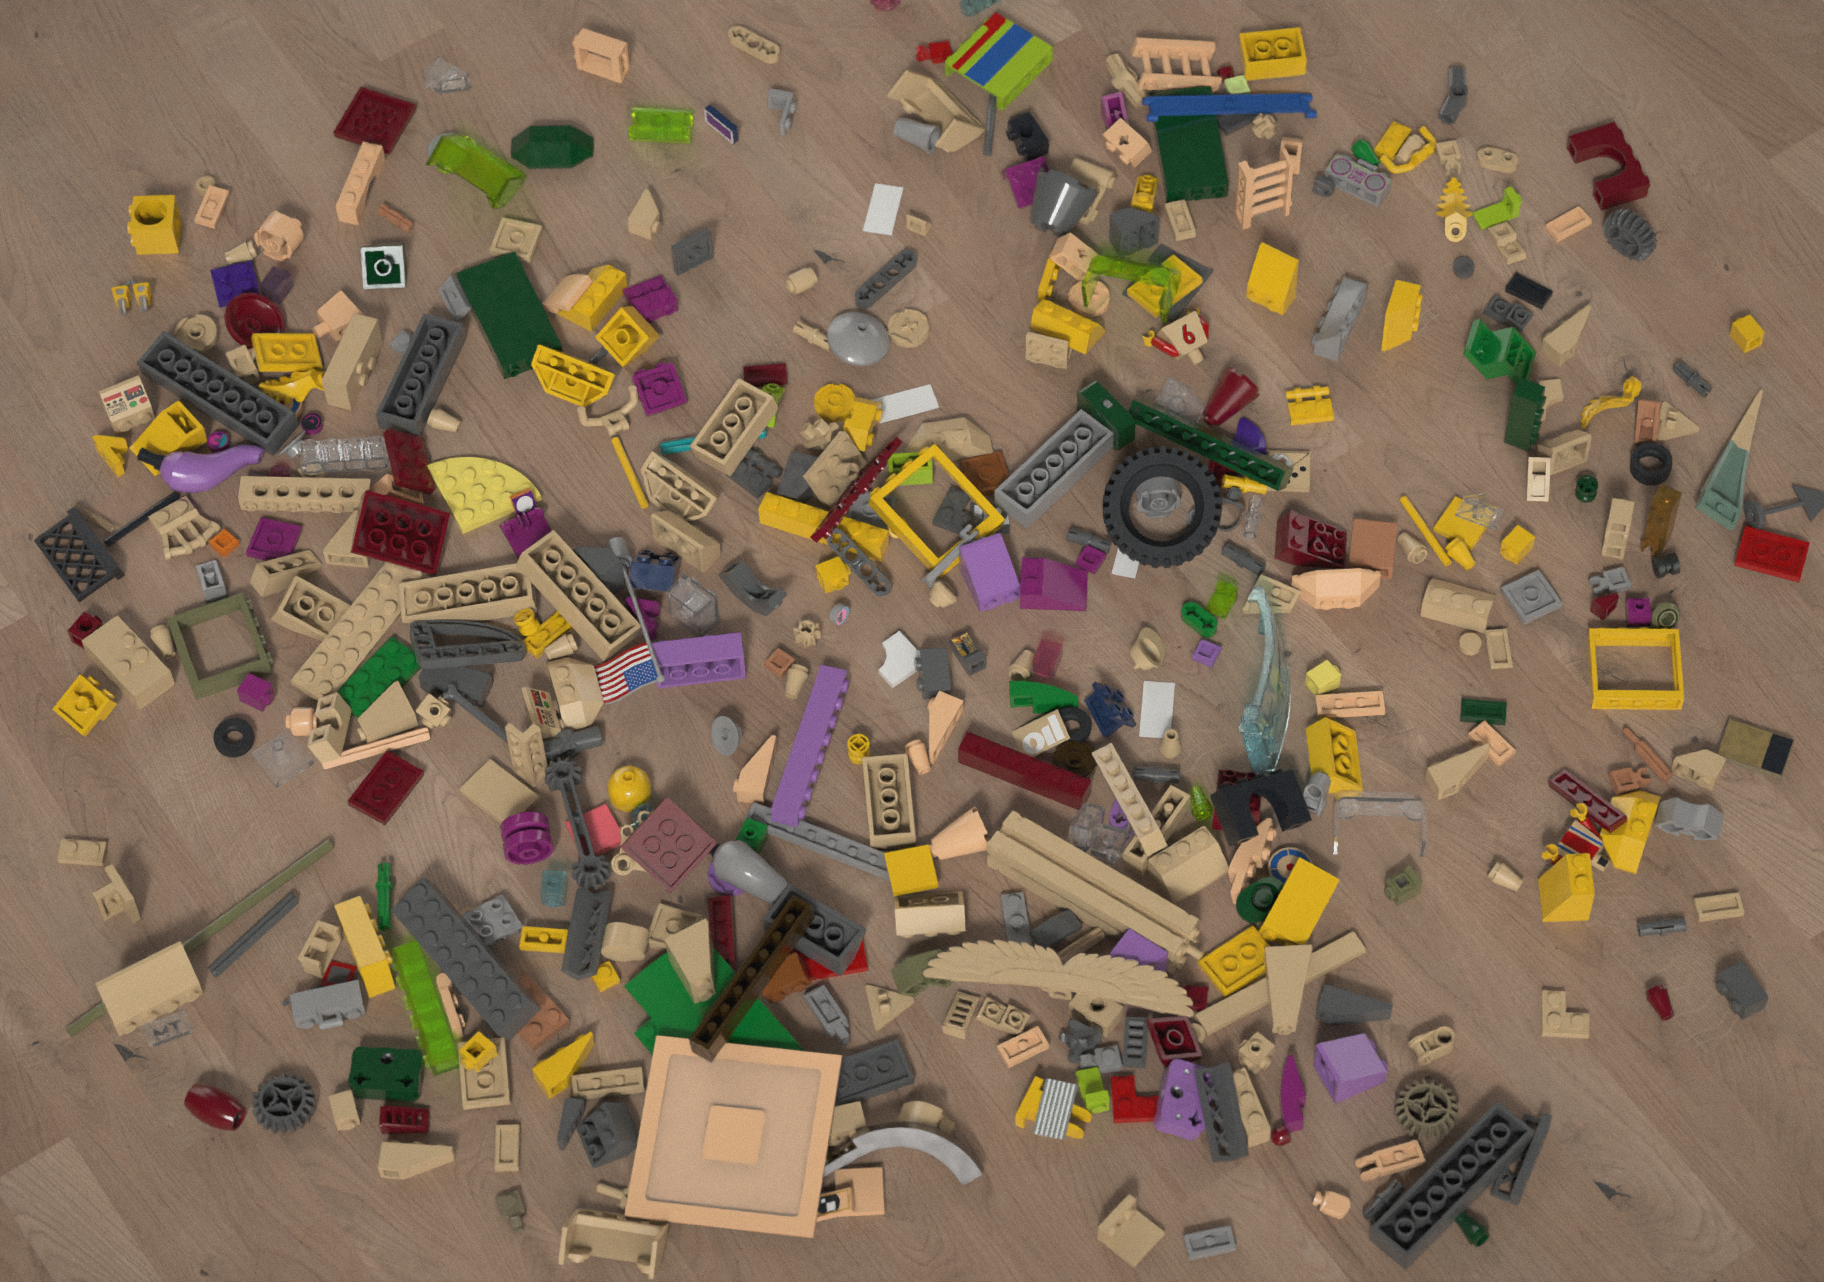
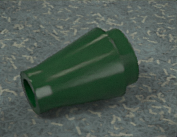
M1462 1212L1456 1217L1455 1223L1460 1227L1470 1245L1480 1247L1488 1240L1490 1234L1486 1226L1470 1217L1466 1212Z

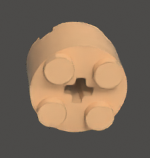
M273 211L254 235L255 243L258 247L261 245L265 249L263 253L274 260L284 261L286 258L289 259L304 238L300 228L301 222L296 218H290L278 211Z

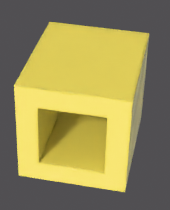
M1326 660L1306 673L1305 685L1314 696L1329 694L1340 687L1341 672L1337 666L1332 665Z

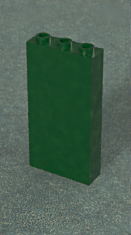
M1211 86L1149 92V96L1212 95ZM1216 115L1158 116V122H1152L1166 203L1184 199L1185 201H1199L1202 199L1228 197L1229 182Z
M515 251L456 273L457 279L472 307L470 310L504 379L516 377L528 370H534L531 363L538 344L563 352L562 345Z

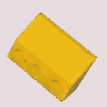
M609 264L592 268L587 275L592 280L591 285L569 311L560 309L557 314L592 332L623 295V289L628 288L626 273Z
M1400 280L1395 281L1385 314L1381 351H1387L1411 340L1413 332L1418 331L1424 296L1420 294L1421 285Z
M1043 299L1033 309L1030 324L1031 330L1044 336L1068 341V347L1085 355L1105 334V329L1100 324L1051 301Z
M1327 717L1306 727L1311 776L1316 772L1328 775L1331 780L1328 794L1362 791L1363 784L1356 731Z

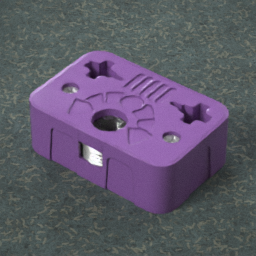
M1174 1059L1163 1072L1158 1106L1154 1118V1126L1158 1131L1176 1135L1187 1140H1194L1205 1130L1194 1070L1207 1067L1180 1059ZM1203 1074L1204 1083L1210 1087V1074Z

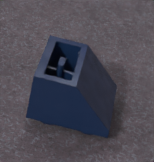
M651 550L638 552L631 561L630 566L632 588L673 592L677 585L682 557H677L675 553L665 552L663 555L654 554V551Z

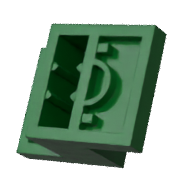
M1481 319L1473 320L1463 355L1486 379L1508 375L1518 384L1521 377L1529 379L1537 352L1514 327L1492 332Z

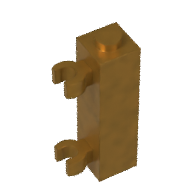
M1664 484L1660 485L1652 499L1641 545L1642 552L1646 547L1653 549L1651 553L1653 557L1657 554L1658 550L1663 552L1673 533L1682 492Z

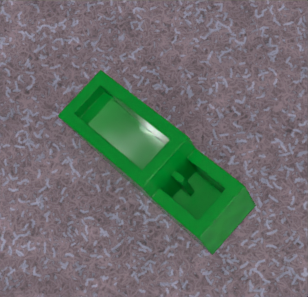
M1009 681L1010 708L1033 706V714L1051 713L1066 707L1078 708V696L1066 690L1038 682Z

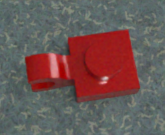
M949 41L929 43L928 48L923 45L916 47L917 62L931 59L932 64L944 63L950 55L952 56Z

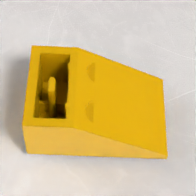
M178 400L160 412L133 443L130 450L136 457L142 447L156 454L162 453L164 455L178 451L193 452L207 442L204 427ZM142 462L155 477L160 474V471L154 469V466Z

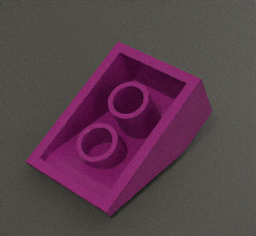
M1022 557L1020 609L1086 611L1088 571L1045 558Z

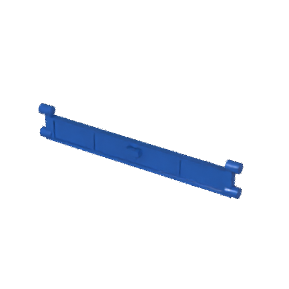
M1306 93L1148 96L1142 98L1143 106H1149L1150 114H1146L1147 122H1158V116L1304 113L1305 118L1317 117V111L1310 110L1309 106L1313 96Z

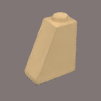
M354 510L324 548L323 554L326 564L369 568L371 558L350 553L358 510Z
M398 681L394 682L357 719L359 728L356 731L361 741L365 740L366 743H371L418 727L416 715Z

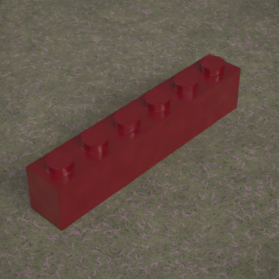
M967 731L958 748V763L1081 812L1091 795V780Z

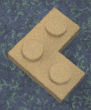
M1542 990L1541 1036L1589 1039V1014L1566 1012V991Z

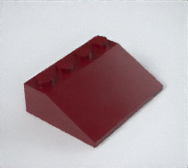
M365 490L359 503L350 553L435 576L450 513Z

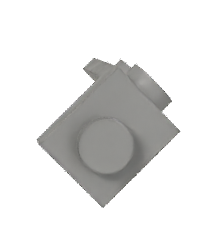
M769 89L767 95L768 108L784 110L780 121V136L785 137L786 131L791 128V115L796 112L797 102L794 101V94L792 92Z

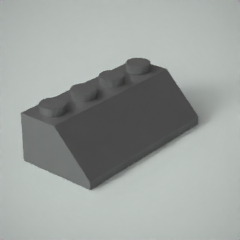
M789 884L763 918L765 932L792 895L811 904L815 919L794 949L842 976L854 960L865 935L866 928Z

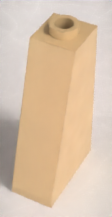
M1312 944L1265 947L1264 965L1272 1033L1288 1035L1296 1032L1311 958Z

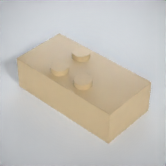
M356 313L353 314L322 378L328 405L351 411L362 387L366 386L370 370L374 369L376 357L383 345L378 319Z
M738 378L690 445L695 457L731 476L779 409L773 396Z
M118 615L82 640L87 656L139 711L175 685L171 671Z
M907 754L862 757L870 847L879 851L916 847Z

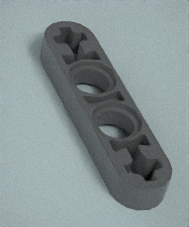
M906 249L896 255L855 292L856 305L861 309L873 306L917 266L916 253ZM897 270L899 273L896 276H891L888 274V271ZM877 282H881L885 286L883 288L877 289L873 285Z
M834 529V532L826 539L828 545L875 595H888L892 590L890 579L844 530ZM841 534L842 536L840 537V540L844 544H846L847 541L850 544L845 546L842 549V551H840L839 548H842L843 546L838 542L833 543L832 541L834 537L832 535ZM850 548L856 549L858 553L854 561H850L846 557V552ZM864 564H869L873 569L869 577H865L861 573V567ZM878 573L880 576L876 579L879 582H886V591H878L879 585L875 581L870 583L869 580L873 579Z

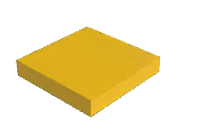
M1455 496L1434 526L1433 531L1451 541L1459 538L1461 541L1464 540L1468 549L1472 551L1493 521L1494 515Z
M929 844L884 853L893 897L939 888Z

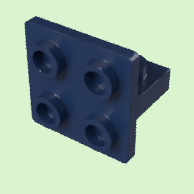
M1094 682L1092 687L1095 692L1084 701L1102 736L1108 738L1123 725L1132 728L1136 726L1133 719L1134 714L1126 706L1123 693L1119 689L1111 688L1106 684Z

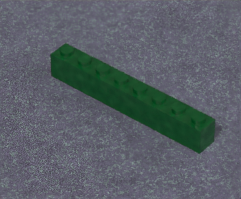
M1143 397L1133 399L1128 411L1133 416L1136 425L1276 491L1287 487L1294 470L1290 466Z

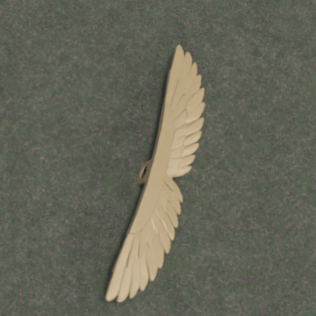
M978 940V944L962 943L963 947H950V952L939 953L937 955L938 958L928 962V966L932 968L923 971L924 977L955 982H982L1043 987L1048 989L1050 997L1072 1000L1071 992H1076L1164 1014L1171 1013L1187 1017H1193L1194 1014L1192 1009L1188 1007L1193 1006V1002L1188 996H1185L1187 991L1177 986L1178 981L1166 978L1168 976L1167 973L1156 971L1153 966H1137L1139 962L1135 960H1125L1122 957L1111 959V955L1098 957V954L1086 956L1085 953H1080L1072 957L1065 965H1062L1059 956L1049 947H1047L1046 951L1038 945H1035L1034 949L1025 942H1022L1020 945L1014 941H1008L1007 943L1002 940H994V944L987 941ZM1054 992H1062L1066 995H1058Z

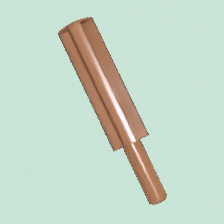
M1628 727L1624 728L1623 733L1636 747L1634 750L1663 782L1671 779L1674 773L1644 740L1640 741Z

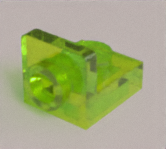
M1219 580L1216 584V591L1206 605V611L1226 620L1237 602L1238 588L1231 583Z

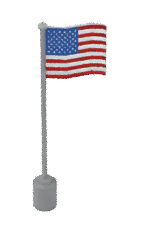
M621 537L610 539L606 543L605 548H608L622 561L623 575L646 642L627 649L603 664L594 666L601 694L606 705L620 701L644 686L657 681L659 683L665 681V676L661 673L626 570L631 566L632 557L626 540Z

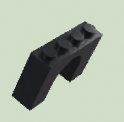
M1283 768L1271 772L1270 776L1262 773L1254 776L1251 781L1244 778L1234 782L1235 785L1230 786V783H1225L1216 787L1218 791L1210 795L1229 847L1247 842L1259 835L1249 808L1251 794L1260 795L1271 804L1282 832L1299 828L1312 821L1293 769L1284 772Z

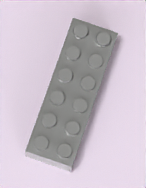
M1079 410L995 490V506L1028 529L1113 448L1114 433L1083 410Z

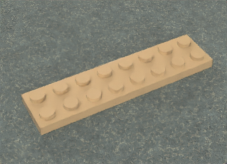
M385 563L291 679V684L316 701L319 698L336 693L359 669L401 616L399 583L427 579L431 577V574Z

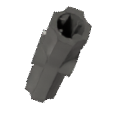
M1454 66V68L1448 71L1449 94L1438 114V118L1442 123L1447 125L1455 124L1467 102V73L1465 69L1459 66Z

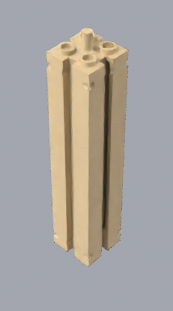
M1012 810L1002 823L1000 831L997 830L987 843V853H989L987 856V866L998 870L1002 875L1063 911L1070 909L1077 919L1092 928L1100 927L1107 937L1116 942H1119L1130 928L1168 952V973L1173 975L1177 968L1181 969L1187 959L1184 956L1185 954H1189L1198 960L1202 958L1204 952L1196 948L1199 943L1197 938L1200 929H1198V918L1188 915L1183 909L1029 819L1022 818L1017 812Z

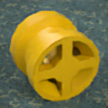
M530 608L520 610L513 617L514 623L519 626V631L523 636L532 635L540 628V622L534 618L535 614Z

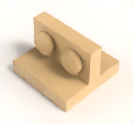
M113 864L105 867L104 870L109 884L100 886L92 893L103 920L106 921L124 910L133 924L141 920L135 900Z

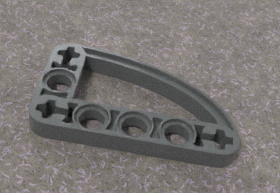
M445 619L417 620L410 624V639L417 664L424 669L517 662L525 658L526 646L523 640L516 634L494 625ZM432 634L472 635L498 642L436 647ZM451 655V656H454V657L448 658V657H445V656Z

